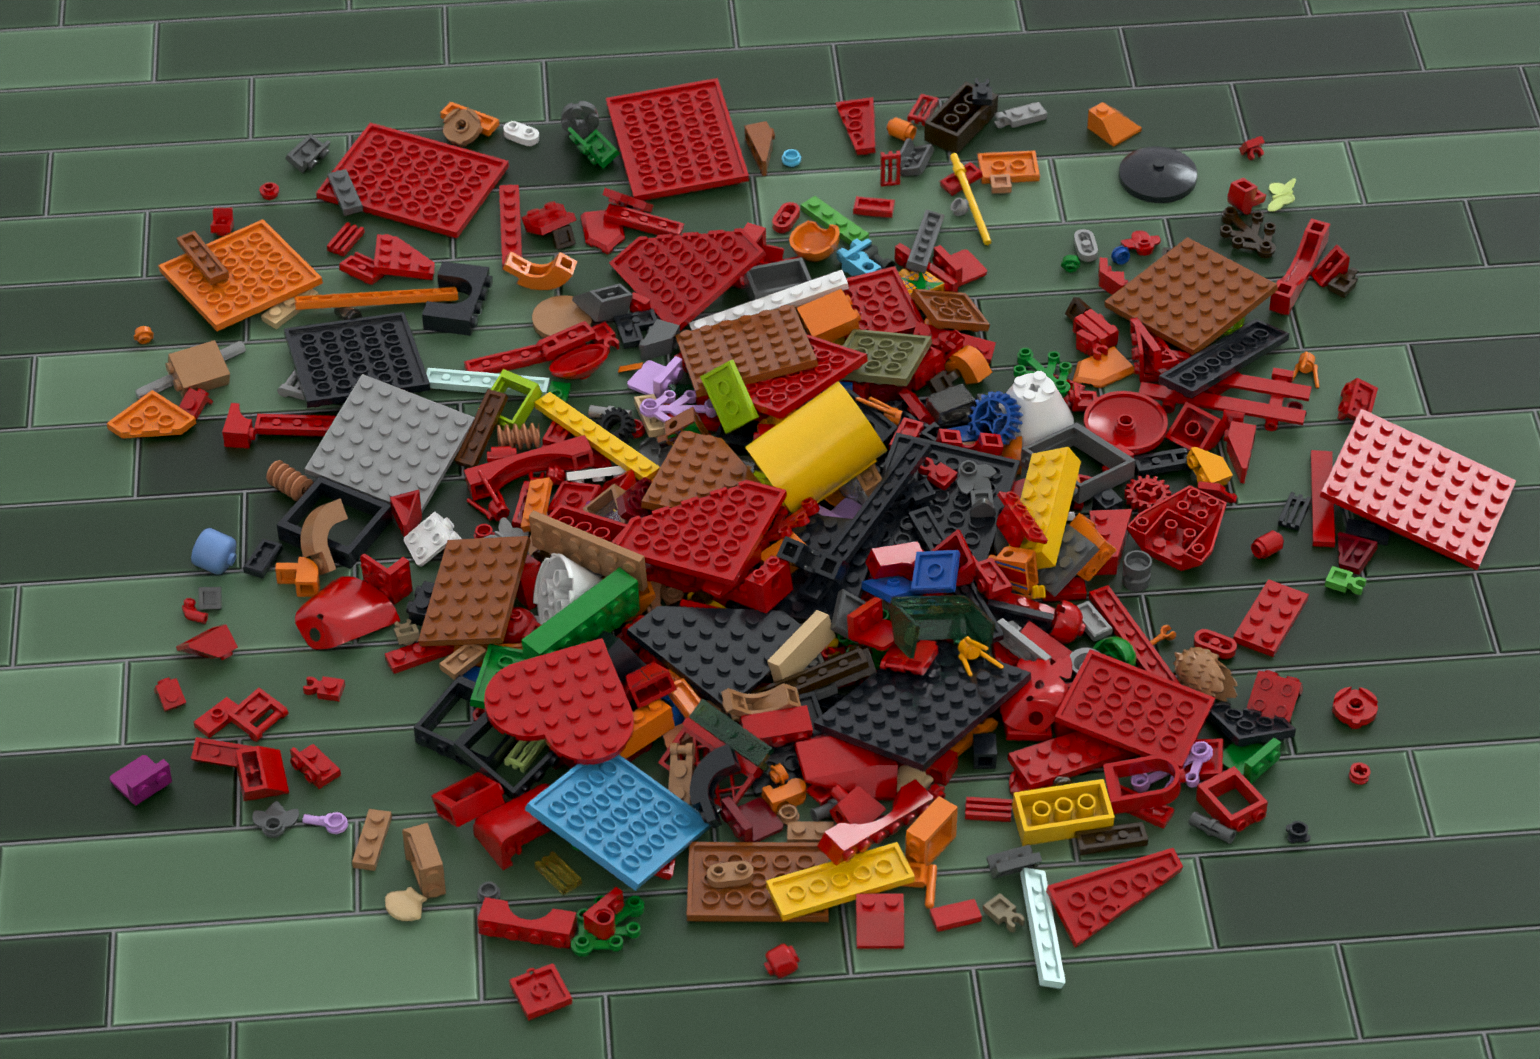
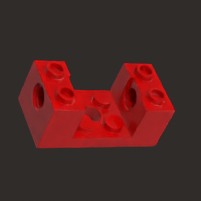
M771 555L763 562L764 564L759 569H749L748 576L744 581L722 597L763 613L769 612L793 590L789 562ZM696 577L697 587L702 589L707 579Z

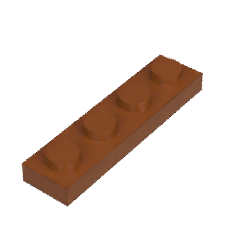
M195 231L177 237L178 245L211 285L230 278L228 270Z

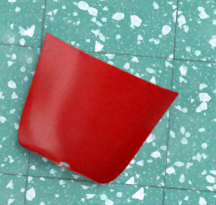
M342 576L331 581L305 602L295 615V624L304 640L312 649L317 650L336 647L392 625L397 621L400 622L395 607L386 595L366 581L349 576ZM322 614L324 616L323 620L319 619L317 615ZM312 628H316L320 632L319 641L312 640L310 636Z

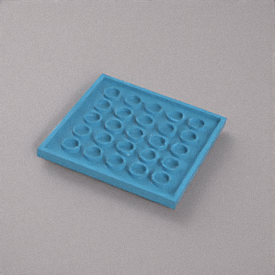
M617 755L613 759L599 764H577L528 802L525 808L528 813L635 891L711 827L708 823H704L700 812L621 755Z

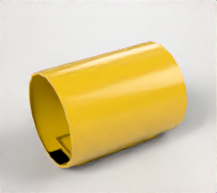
M839 381L745 446L758 468L766 475L773 487L786 490L787 497L784 500V504L791 513L800 509L802 506L801 502L808 497H812L819 503L876 463V458L887 451L870 422Z

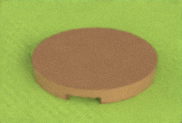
M565 295L551 297L542 301L536 306L532 314L534 330L543 338L583 321H586L591 327L593 319L572 301L573 296Z

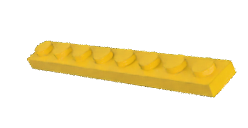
M551 392L534 402L535 409L576 437L585 435L592 448L626 471L632 469L637 479L641 480L643 477L652 480L655 478L660 469L658 465Z

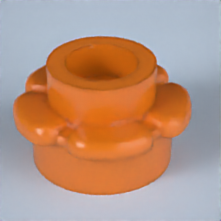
M148 326L138 327L135 330L134 340H137L140 344H147L153 339L154 333Z
M780 763L770 766V778L775 784L779 782L783 785L784 781L789 778L785 768Z

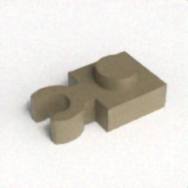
M406 619L407 622L404 624H399L398 621L395 622L394 632L399 645H411L419 639L418 628L416 624H411L410 619Z
M1001 893L983 905V912L998 925L1005 922L1010 932L1014 933L1016 931L1014 922L1019 923L1021 926L1024 925L1025 918L1023 915L1016 913V906Z

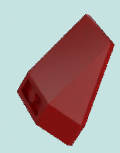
M1189 485L1140 512L1127 526V530L1142 551L1173 568L1183 571L1202 565L1213 552L1227 502Z
M827 734L815 736L797 742L794 745L806 783L833 789L840 783L848 793L856 786H860L876 800L895 799L897 795V761Z

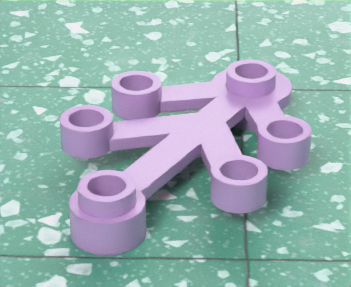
M667 390L656 400L651 398L643 400L639 408L642 415L656 417L664 423L670 419L665 413L676 416L691 407H694L697 413H706L708 417L712 418L717 417L710 399L706 400L704 405H685L686 403L693 404L696 402V394L692 390L685 391L684 395L676 401V393L672 390Z
M1204 741L1196 742L1193 745L1183 766V769H1185V766L1193 763L1190 772L1185 775L1186 784L1189 787H1196L1200 783L1198 775L1202 764L1209 761L1213 756L1212 747ZM1155 771L1149 775L1146 773L1133 775L1131 777L1132 787L1139 793L1146 792L1150 784L1170 774L1163 771ZM1172 775L1165 788L1173 782L1174 777Z

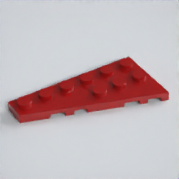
M1170 848L1048 885L1046 892L1076 948L1179 874L1183 869V865L1174 848Z

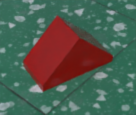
M1336 245L1310 275L1321 287H1326L1339 272L1343 275L1348 272L1350 257L1339 245Z

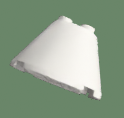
M1042 371L1016 377L1014 383L1006 392L1011 398H1015L1017 400L1016 404L1021 407L1018 412H1021L1023 416L1019 418V421H1022L1023 424L1018 425V429L1021 432H1015L1014 435L1015 437L1022 436V448L1074 424L1072 412L1054 382ZM1000 403L999 408H1001L1002 413L1007 414L1005 407Z
M552 553V557L545 558L541 564L535 582L533 604H537L538 616L535 617L538 623L544 624L603 579L564 555Z

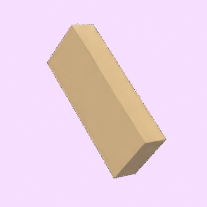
M816 610L767 661L774 682L803 671L835 638L834 631L830 629L831 620L828 614Z

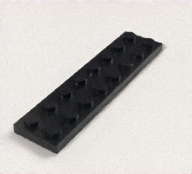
M1255 319L1159 375L1158 383L1192 399L1289 340V333Z

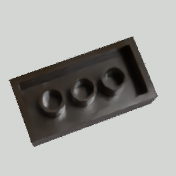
M965 81L925 122L924 141L958 154L995 116L998 111V95L992 92V105H973L972 90L975 85Z

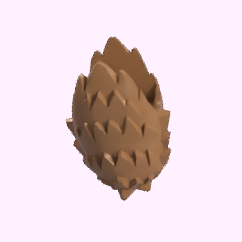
M1194 647L1189 650L1184 649L1182 653L1175 652L1177 660L1173 664L1175 665L1176 675L1181 685L1227 702V698L1237 697V692L1234 686H1238L1237 682L1231 676V671L1218 661L1219 655L1201 647Z

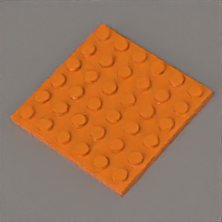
M263 219L206 244L229 272L230 278L211 285L186 254L158 265L162 275L216 331L323 284L322 277Z

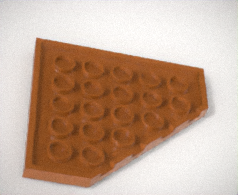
M681 430L643 497L641 508L657 510L666 506L672 508L681 505V501L696 496L699 499L710 495L709 492L723 487L729 489L738 486V482L744 480L761 482L722 438Z

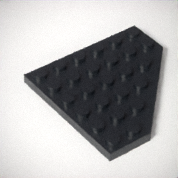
M657 606L627 629V636L680 678H684L689 685L723 712H726L723 707L721 692L730 688L744 694H749L771 677L767 661L802 625L784 611L770 610L767 613L751 609Z

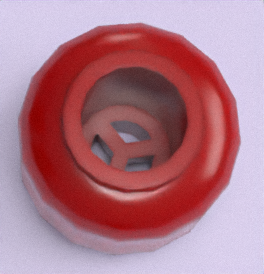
M780 944L766 953L767 962L763 964L770 976L775 974L777 978L782 979L798 969L797 963L800 962V959L792 945L788 947L786 944Z

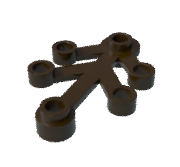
M1226 207L1223 210L1221 220L1228 225L1220 227V236L1224 238L1232 237V247L1235 249L1256 250L1261 258L1272 257L1276 251L1275 244L1271 242L1272 236L1276 231L1275 223L1266 222L1264 224L1265 236L1262 240L1258 234L1260 225L1264 220L1263 212L1254 211L1252 213L1253 223L1252 228H1250L1238 217V212L1234 207ZM1234 224L1241 231L1232 230V227L1229 225ZM1244 239H1246V240H1251V241H1253L1254 243H1252V242H1244Z

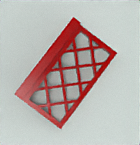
M689 717L682 723L684 727L672 742L682 745L681 741L686 734L693 737L696 759L694 766H698L701 762L699 759V749L708 748L712 752L726 745ZM670 746L658 762L668 771H670V765L666 762L671 756ZM736 752L742 770L729 775L731 788L720 790L718 784L714 794L717 796V799L714 798L715 805L721 809V793L732 791L733 801L737 805L756 777L759 779L764 772L738 752ZM680 754V760H684L683 754ZM745 774L748 777L742 786L735 787L734 775Z

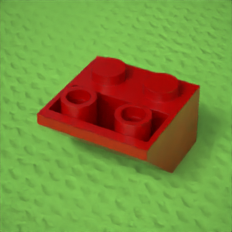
M254 746L236 750L235 762L243 801L289 793L279 749Z

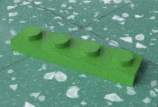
M816 196L800 204V210L826 229L829 228L830 224L837 225L840 239L850 245L855 239L862 242L867 238L869 239V233Z

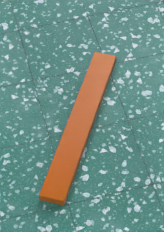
M455 287L296 296L295 308L296 310L422 303L427 301L458 300V293Z

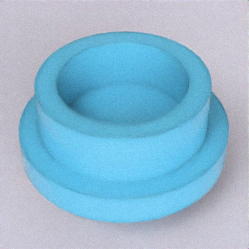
M789 149L782 155V163L786 166L794 167L801 162V156L797 150Z

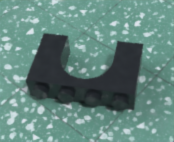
M442 261L437 274L438 287H455L457 292L465 293L469 297L456 304L427 301L422 313L423 330L471 336L473 328H476L478 324V314H482L483 301L487 300L488 287L491 288L493 277L490 276L489 267Z

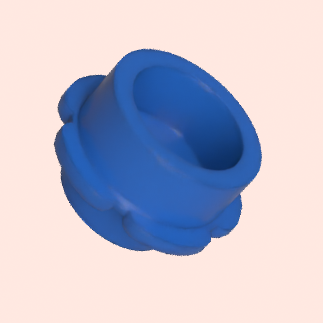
M1124 246L1116 247L1111 254L1112 261L1119 265L1125 264L1130 258L1129 249Z

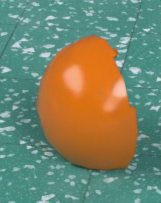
M808 220L791 232L789 242L797 256L809 262H817L829 258L835 252L840 241V232L837 225L830 224L828 229H822L816 222Z

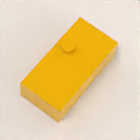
M1104 779L1015 792L1013 795L1012 810L1022 846L1075 838V832L1111 827L1114 824L1115 817Z

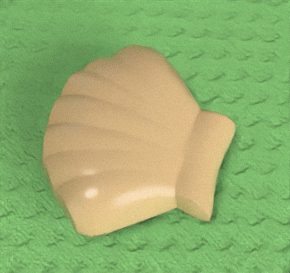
M901 765L897 774V793L902 786L914 779L927 790L934 779L926 775L925 771L922 772L907 765Z
M408 887L406 891L390 892L385 897L386 910L395 919L401 921L419 920L422 914V903L427 898L417 893L412 887Z

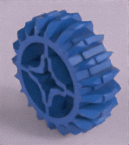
M996 391V393L988 392V396L985 394L981 395L982 401L977 399L975 400L977 406L970 407L973 410V414L968 415L972 419L968 425L973 427L970 433L975 435L974 439L977 441L980 433H987L984 428L986 425L989 426L992 434L1001 435L1003 444H1010L1009 438L1014 440L1016 439L1014 433L1021 432L1018 429V425L1023 424L1022 421H1019V418L1023 416L1021 412H1018L1021 409L1020 405L1016 404L1017 400L1015 398H1011L1009 394H1003L1000 391ZM1000 403L1005 407L1007 414L1002 413L1001 408H999Z

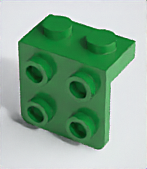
M571 127L567 129L571 133L569 138L575 145L579 143L577 148L583 155H589L587 158L594 166L598 164L604 169L620 154L597 129L585 140Z
M1273 738L1265 746L1256 743L1245 747H1237L1232 743L1223 751V767L1228 770L1235 766L1250 783H1253L1279 760L1281 756V742Z

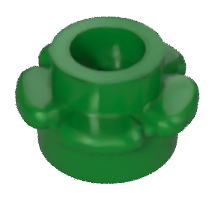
M1066 255L1063 257L1061 267L1066 272H1075L1080 268L1079 258L1075 255Z

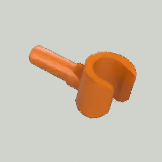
M1164 625L1160 630L1161 633L1152 639L1150 643L1155 645L1163 639L1173 640L1176 637V632L1172 631L1166 635L1172 628L1169 625Z

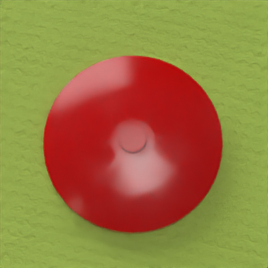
M1115 391L1097 397L1088 405L1085 410L1083 425L1113 446L1120 443L1134 453V455H1139L1153 450L1162 443L1167 433L1168 418L1163 407L1154 399L1137 392Z

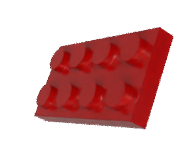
M1268 579L1234 634L1233 639L1237 644L1274 657L1308 601L1309 594Z

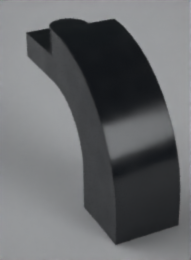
M729 744L723 745L706 755L696 767L690 783V801L692 806L698 812L700 811L704 823H708L713 828L722 826L714 802L715 790L725 777L742 770L736 752Z

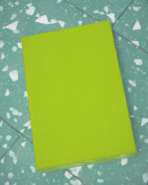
M730 360L700 376L726 434L759 418L734 360Z

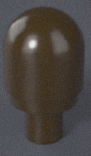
M700 589L692 594L689 601L709 605L713 602L714 596Z

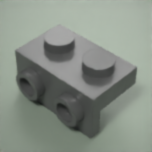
M310 133L287 154L285 159L301 173H304L307 169L312 170L318 163L317 160L319 158L324 159L330 151L328 147L331 142L327 140L323 144Z
M911 138L906 139L900 150L901 176H917L922 174L934 152L933 145L914 146Z

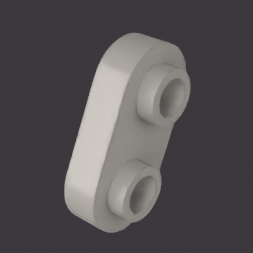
M1086 229L1076 231L1074 234V245L1079 259L1085 262L1094 261L1098 256V247L1094 234Z

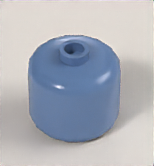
M206 528L195 542L191 554V562L199 568L216 575H221L235 562L237 556L235 554L236 541L226 534L212 528Z

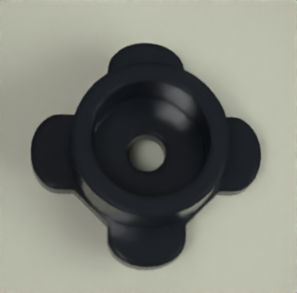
M1294 821L1286 826L1285 830L1289 834L1287 839L1290 843L1302 841L1306 843L1310 841L1308 825L1304 822Z

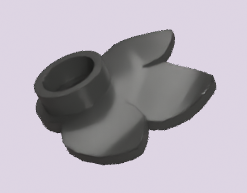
M966 460L958 468L959 478L957 486L965 495H968L971 490H991L989 478L996 475L997 472L987 464L977 465L974 461Z
M275 801L266 812L258 810L253 812L254 824L262 828L263 834L270 838L281 836L285 829L293 826L299 818L298 809L285 811L278 801Z

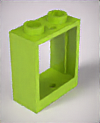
M503 369L490 390L505 394L506 390L511 388L527 395L512 420L500 415L496 425H500L501 429L504 430L505 424H508L510 430H512L513 425L517 424L518 429H521L522 423H525L535 407L534 402L543 393L538 383Z

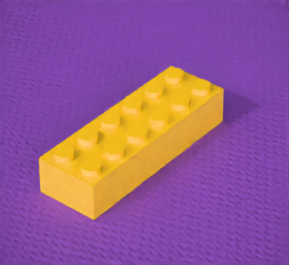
M1069 447L1033 453L1030 459L1020 500L1027 507L1028 512L1035 519L1039 528L1043 530L1048 541L1046 544L1028 541L1024 537L1020 548L1036 551L1037 570L1056 566L1081 464L1079 458Z

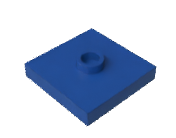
M959 550L916 552L911 592L913 594L955 592L961 554Z
M902 576L869 579L862 581L861 585L864 591L890 604L923 595L913 594L911 592L912 581Z

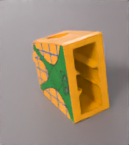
M902 269L899 272L910 296L913 289L944 291V283L927 271L925 273H910L907 269ZM912 298V300L914 301V303H915L917 309L920 310L921 308L917 305V303L915 302V300Z

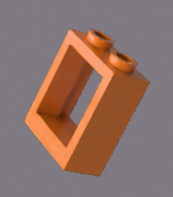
M938 796L906 830L905 858L908 863H923L929 866L952 842L957 832V806Z

